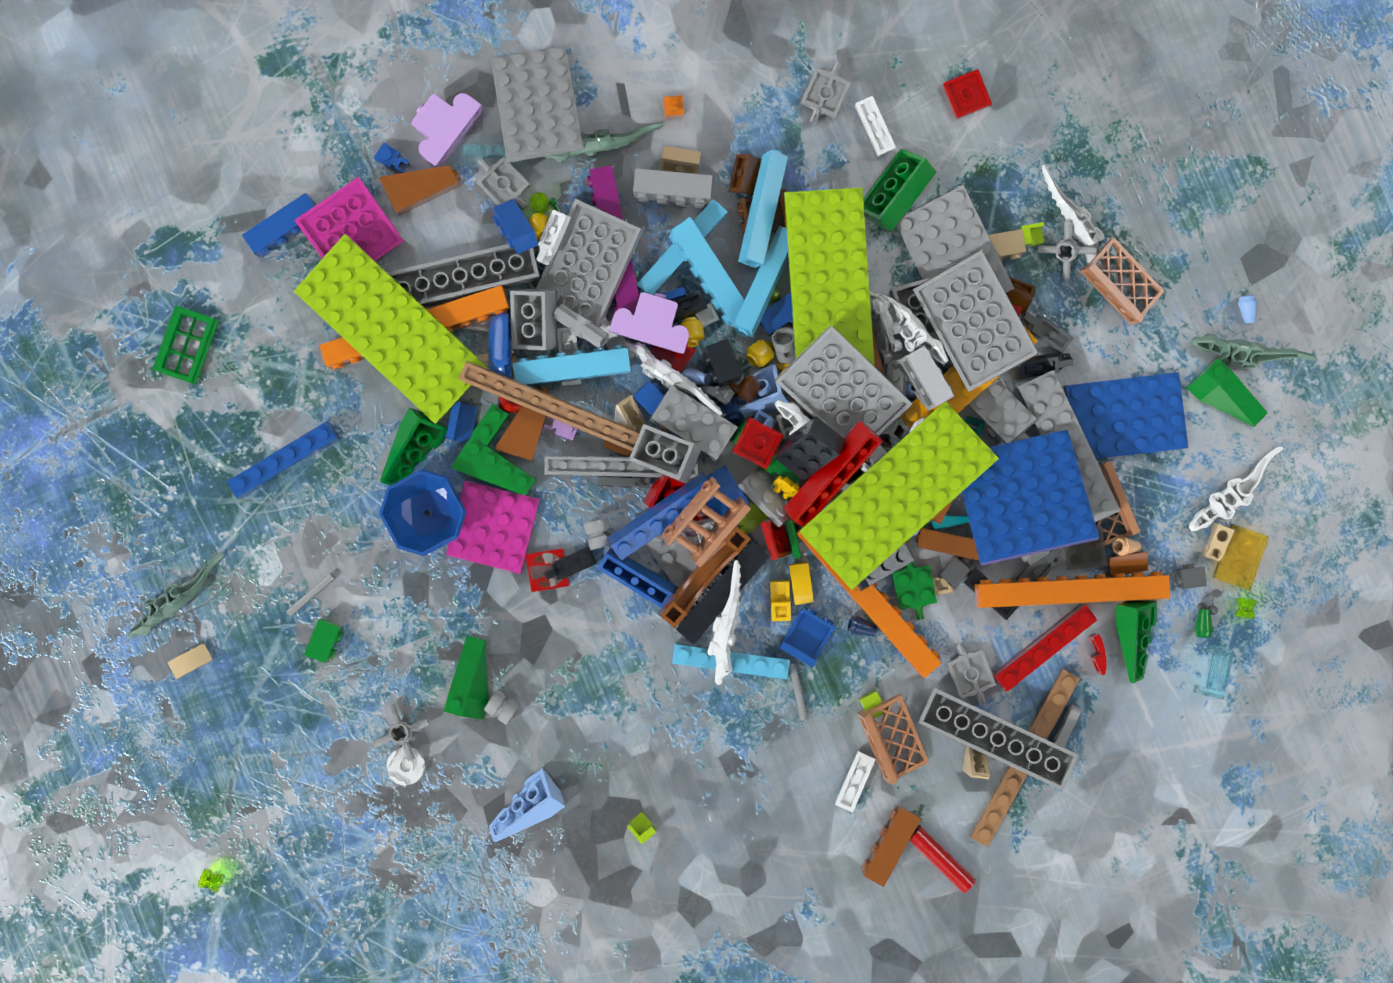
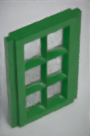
M175 305L152 370L197 385L219 320Z

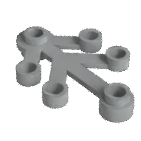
M878 295L873 300L874 309L871 310V318L873 321L880 319L873 326L875 338L882 336L883 349L878 352L881 365H885L893 360V352L902 350L901 341L899 339L895 340L893 336L901 332V327L898 322H893L888 311L890 308L888 298ZM888 340L890 342L891 349H889Z

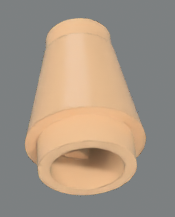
M1119 537L1114 540L1112 547L1115 553L1124 556L1139 552L1141 550V543L1129 538Z

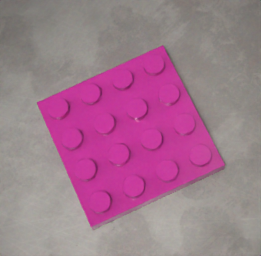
M359 176L294 220L322 259L344 234H347L374 261L404 242Z
M465 481L460 499L467 512L459 538L448 544L446 555L521 574L540 499Z

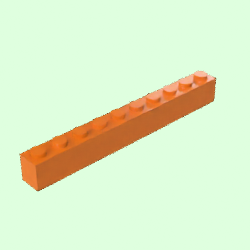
M500 285L427 310L450 332H453V328H466L471 326V322L477 320L478 323L489 320V316L504 311L507 314V310H511L505 288ZM343 337L319 345L325 366L333 370L341 369L344 367L343 364L349 362L351 364L360 363L362 358H364Z
M799 531L796 533L800 540L922 678L925 679L942 664L938 660L941 658L934 649L930 651L926 646L928 643L921 634L919 636L913 631L915 627L909 620L904 621L900 617L902 612L896 606L892 607L888 603L890 599L883 591L878 592L875 588L877 586L876 583L862 591L859 590L858 586L851 590Z
M1162 571L1150 572V576H1143V572L1131 573V577H1125V573H1116L1110 578H1106V574H1096L1094 578L1087 579V575H1076L1075 579L1069 580L1068 576H1056V580H1049V577H1037V581H1030V578H1018V582H1011V579H999V583H992V580H980V584H975V604L978 608L1170 599L1169 575H1162Z

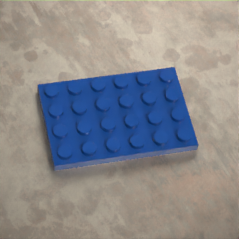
M1179 372L1064 386L1068 402L1096 459L1189 448Z

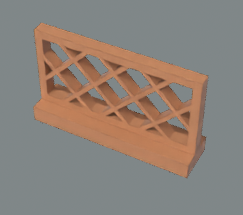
M1114 237L1104 245L1088 265L1080 270L1085 278L1130 325L1141 323L1147 311L1165 292ZM1111 245L1117 249V256H1109ZM1099 259H1105V270H1100L1096 265ZM1110 259H1117V270H1110ZM1122 259H1126L1129 262L1130 270H1122ZM1110 273H1118V283H1113L1110 280ZM1122 273H1130V283H1123ZM1135 273L1141 274L1142 283H1135ZM1123 286H1130L1131 297H1126L1123 294ZM1135 286H1143V297H1136ZM1147 286H1152L1157 291L1153 297H1148ZM1136 300H1143V309L1141 311L1136 308Z
M1110 460L1100 464L1099 467L1120 511L1115 519L1109 516L1106 517L1114 521L1110 531L1099 527L1102 519L1099 520L1096 526L1097 530L1100 529L1107 532L1108 535L1103 542L1097 543V540L1092 541L1095 549L1110 544L1119 537H1128L1140 533ZM1116 522L1124 525L1126 533L1121 535L1112 533Z
M901 694L867 711L863 709L857 712L884 780L892 785L898 782L897 779L929 762ZM899 701L900 708L898 713L891 712L892 704ZM878 711L884 712L881 722L875 721L874 713ZM888 714L896 716L893 726L885 724ZM900 718L907 721L905 730L897 728ZM883 727L891 729L888 739L881 736ZM895 731L903 733L900 743L892 741ZM907 734L914 738L911 747L904 745ZM891 743L898 745L895 756L888 753ZM902 747L910 749L907 759L899 757ZM914 751L920 753L921 760L917 762L911 761ZM897 760L905 762L903 769L896 772L895 765Z

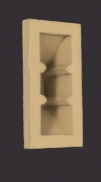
M632 395L627 396L616 405L614 420L617 423L639 432L643 424L647 425Z
M966 746L962 770L970 777L989 779L988 756Z

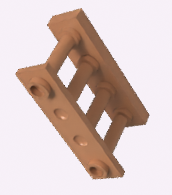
M712 476L703 483L700 491L672 524L665 528L662 534L663 539L669 546L675 540L692 552L690 554L692 560L699 567L707 561L751 509L741 497L733 501L719 491L720 485ZM712 495L729 507L723 516L705 505ZM699 511H702L717 522L710 531L693 520ZM687 525L704 537L699 545L693 544L680 534Z

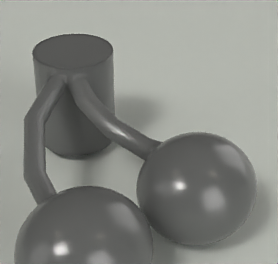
M1213 590L1212 594L1207 595L1198 604V610L1207 609L1203 602L1207 597L1212 596V605L1207 610H1210L1211 615L1217 614L1218 608L1214 606L1213 598L1220 597L1222 595L1221 591Z

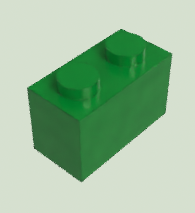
M492 403L471 436L490 447L511 415Z
M324 618L318 619L304 655L323 663H328L330 660L333 661L337 653L335 649L337 642L340 643L344 636L342 631L344 626Z

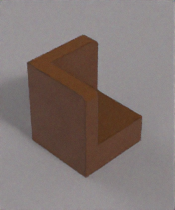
M751 375L748 378L744 377L739 385L733 382L729 383V387L736 396L750 403L762 388Z

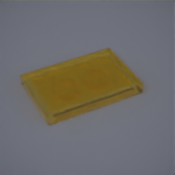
M1231 524L1230 528L1235 531L1224 556L1217 563L1212 578L1251 591L1269 536Z

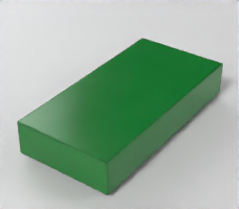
M792 520L785 521L793 559L801 558L794 522Z

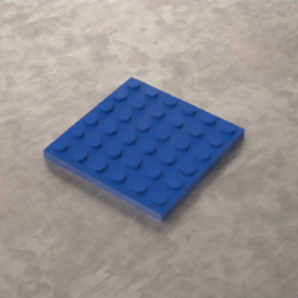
M1068 429L989 447L999 460L962 492L981 566L1099 540V534Z

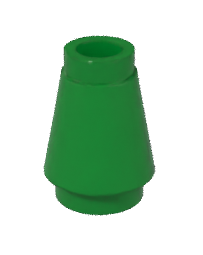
M1198 610L1194 629L1196 637H1212L1214 630L1210 610Z

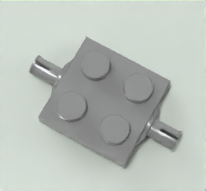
M835 62L832 71H824L816 67L800 104L812 109L813 113L809 122L812 123L813 121V124H817L820 114L836 118L851 85V82L842 79L838 75L843 66L841 63L838 66L839 62Z
M504 156L492 165L484 157L478 161V164L484 168L485 172L476 181V184L496 205L514 199L522 210L528 206L521 198V195L530 184L510 162L507 163V159Z
M963 642L956 644L960 655L956 659L946 662L958 696L960 699L976 696L979 706L985 705L987 702L983 692L988 688L996 686L983 649L967 652Z

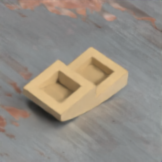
M203 643L167 663L177 680L213 661Z

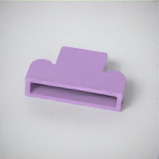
M465 93L458 94L454 98L453 107L437 95L432 94L425 104L419 106L417 115L411 122L414 129L427 138L420 143L419 152L424 160L433 167H441L484 110L480 103Z
M644 292L640 294L634 315L626 308L618 309L613 316L609 332L684 354L689 338L688 330L684 326L677 325L672 327L678 304L667 300L666 295L656 292L655 295Z

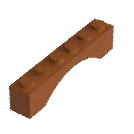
M736 526L701 567L697 566L657 614L673 628H676L709 583L740 553L751 539Z

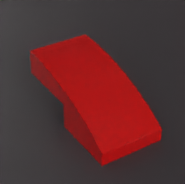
M1094 633L1088 636L1096 654L1090 656V659L1097 674L1103 676L1106 674L1107 668L1105 647L1100 634Z

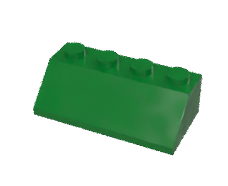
M900 149L863 198L864 216L878 227L892 232L937 173L926 158Z

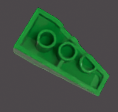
M1219 358L1212 360L1186 387L1200 402L1213 406L1217 410L1223 411L1253 427L1268 413L1234 372Z
M409 407L399 425L380 482L391 486L408 477L413 472V468L420 461L423 462L426 459V455L433 448L436 449L441 444L448 428L440 422L435 424L423 412Z
M1125 601L1117 604L1115 609L1117 631L1130 683L1138 682L1144 678L1148 660L1146 648L1152 642V637H1149L1151 626H1155L1157 601Z
M466 636L443 712L484 720L486 713L484 709L489 702L486 640Z

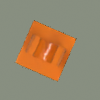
M682 95L663 97L665 118L684 116Z

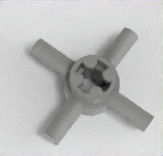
M1064 221V239L1057 246L1038 245V253H1055L1058 259L1063 261L1062 279H1070L1071 261L1078 254L1096 255L1097 247L1079 246L1072 239V221ZM1071 246L1070 255H1066V251L1062 250V247Z
M395 704L387 708L394 724L391 726L389 734L374 739L373 744L375 747L390 741L402 744L407 760H413L415 757L409 741L413 736V732L430 726L429 721L426 718L410 725L400 720ZM400 727H403L406 737L397 736L396 733L400 731Z

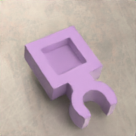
M551 418L553 420L552 425L544 424L546 429L551 430L555 428L557 429L556 435L574 441L578 430Z

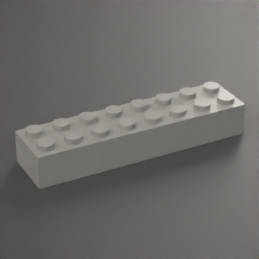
M508 244L387 272L424 307L457 300L500 285L508 288L537 281L541 278L534 247L517 254L514 248H509Z
M1054 370L1018 386L1028 410L1037 418L1035 424L1040 435L1068 429L1094 521H1099L1119 512L1120 509Z
M934 687L918 720V723L1062 791L1079 756L1068 749Z

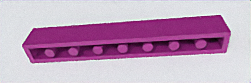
M612 165L589 169L590 176H587L589 188L593 187L594 194H591L593 206L597 205V209L623 220ZM630 259L614 295L617 305L614 306V311L626 308L634 315L639 294L632 260Z

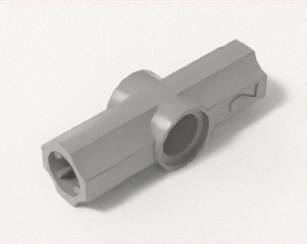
M564 304L556 308L553 318L568 327L571 333L586 339L598 348L606 345L609 334L593 324L591 319L576 313Z

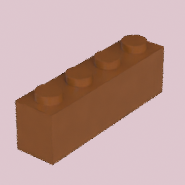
M900 805L891 810L889 814L890 821L882 827L879 833L881 835L879 841H875L871 847V856L869 859L866 858L861 866L863 876L883 887L921 820L918 815Z

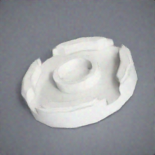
M403 747L393 751L388 758L386 764L388 775L397 784L403 786L410 785L419 781L424 775L426 768L425 759L422 753L411 747L415 757L413 760H407Z

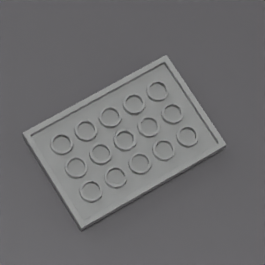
M566 46L491 59L507 163L584 149Z
M964 185L906 214L896 225L922 279L929 278L931 280L982 250L1005 292L1007 293L1015 289Z
M575 199L568 214L571 219L560 245L549 265H546L536 289L556 290V308L564 304L576 313L591 319L596 326L601 327L643 229Z
M982 250L913 289L968 392L1039 354Z
M832 325L824 330L775 379V382L813 417L817 416L843 438L850 433L859 421L872 428L879 436L912 405V402Z

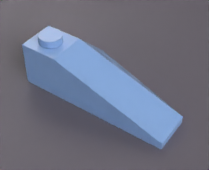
M772 364L752 374L762 388L751 403L737 396L740 411L744 414L745 418L755 416L759 410L764 413L777 411L775 402L779 399L790 403L788 393L775 382V379L780 375L776 364Z
M543 768L525 781V787L522 791L512 797L513 801L508 808H503L489 825L494 842L550 818L565 807L560 789Z

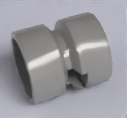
M788 327L776 330L772 335L776 357L781 363H792L795 360L794 330Z
M608 518L583 524L586 535L590 536L588 539L590 550L610 545L608 537L612 534L608 533L610 529Z
M497 690L484 711L492 716L498 715V720L507 725L520 704L512 698L507 700V695Z

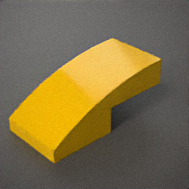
M808 561L789 564L794 604L814 602Z
M770 580L771 620L791 621L789 580Z

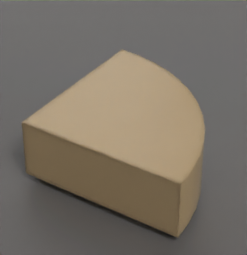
M932 576L936 595L953 592L952 586L941 577Z

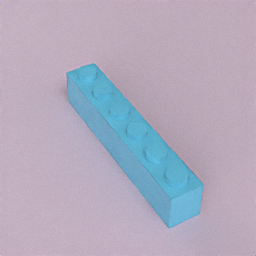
M687 217L668 230L670 232L669 238L674 245L677 244L681 249L679 253L685 262L688 260L692 266L690 268L692 274L696 278H700L702 282L700 285L706 294L709 293L713 298L711 303L716 310L720 309L723 316L721 318L727 326L735 327L734 322L745 300L691 217Z
M617 345L612 347L613 350L606 351L605 348L593 349L591 353H586V350L575 351L574 355L567 356L566 353H558L553 358L543 355L537 356L536 360L531 361L528 358L517 359L516 363H512L514 379L527 386L631 373L629 350L624 348V345Z
M675 643L672 664L715 670L717 665L715 655H708L709 647ZM730 651L731 672L787 679L790 663L788 658Z

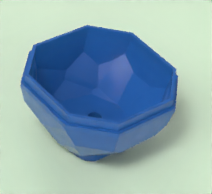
M421 469L387 487L379 515L398 549L426 556L459 538L467 511L449 477ZM427 509L431 512L429 517H426L424 514Z

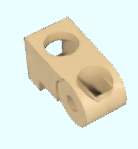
M1213 522L1212 531L1204 548L1203 556L1219 562L1224 556L1235 530Z

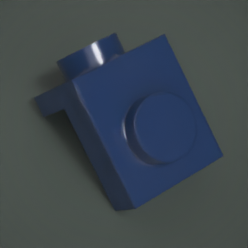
M736 394L731 397L732 399L726 405L717 403L722 411L721 417L734 425L745 420L744 414L740 411Z

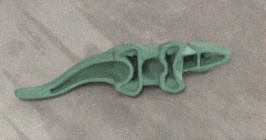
M664 123L647 124L624 134L610 133L609 129L596 130L592 134L581 133L583 150L545 156V158H554L558 162L563 163L581 153L592 156L596 155L599 151H609V149L613 148L618 149L619 147L629 145L633 141H637L639 137L644 136L646 133L660 129L664 126Z
M1214 334L1194 337L1191 342L1192 345L1206 352L1213 351L1218 353L1219 359L1226 366L1235 362L1241 363L1244 369L1256 368L1258 363L1287 358L1317 360L1314 354L1285 349L1284 347L1280 349L1275 347L1268 348L1258 342L1239 339L1222 340Z
M219 553L209 560L192 581L181 586L177 583L168 585L164 590V594L158 598L152 597L146 600L143 606L147 608L148 612L129 630V638L132 639L138 635H150L157 623L172 617L180 608L186 606V603L202 590V586L207 582L208 575L211 574L212 569L217 566V563L223 559L225 554Z

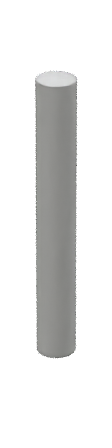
M331 573L328 574L286 612L292 617L329 585L335 577Z
M796 662L789 663L800 720H806L808 716Z

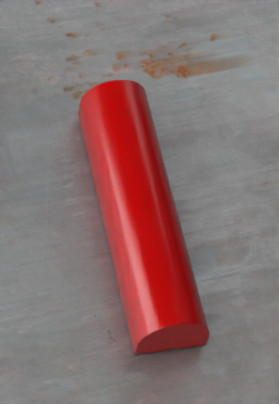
M921 825L915 829L909 842L962 893H966L975 884L976 879Z

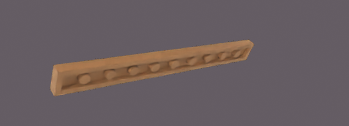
M467 360L458 379L631 451L640 434L639 431Z
M1061 669L1029 727V732L1047 740L1080 678ZM1008 766L970 835L972 839L986 847L989 846L1028 774Z

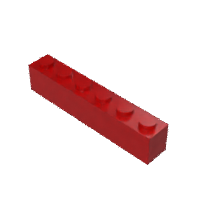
M859 421L844 438L845 442L840 455L814 473L785 505L784 509L794 522L805 527L820 513L882 443L881 438L874 430L863 422Z
M1080 604L992 674L995 681L1004 691L1008 692L1098 619L1087 605Z

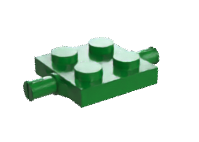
M911 562L906 565V568L892 573L899 610L915 609L916 620H920V616L921 619H925L922 608L926 605L937 603L930 565L919 567L914 566V563Z

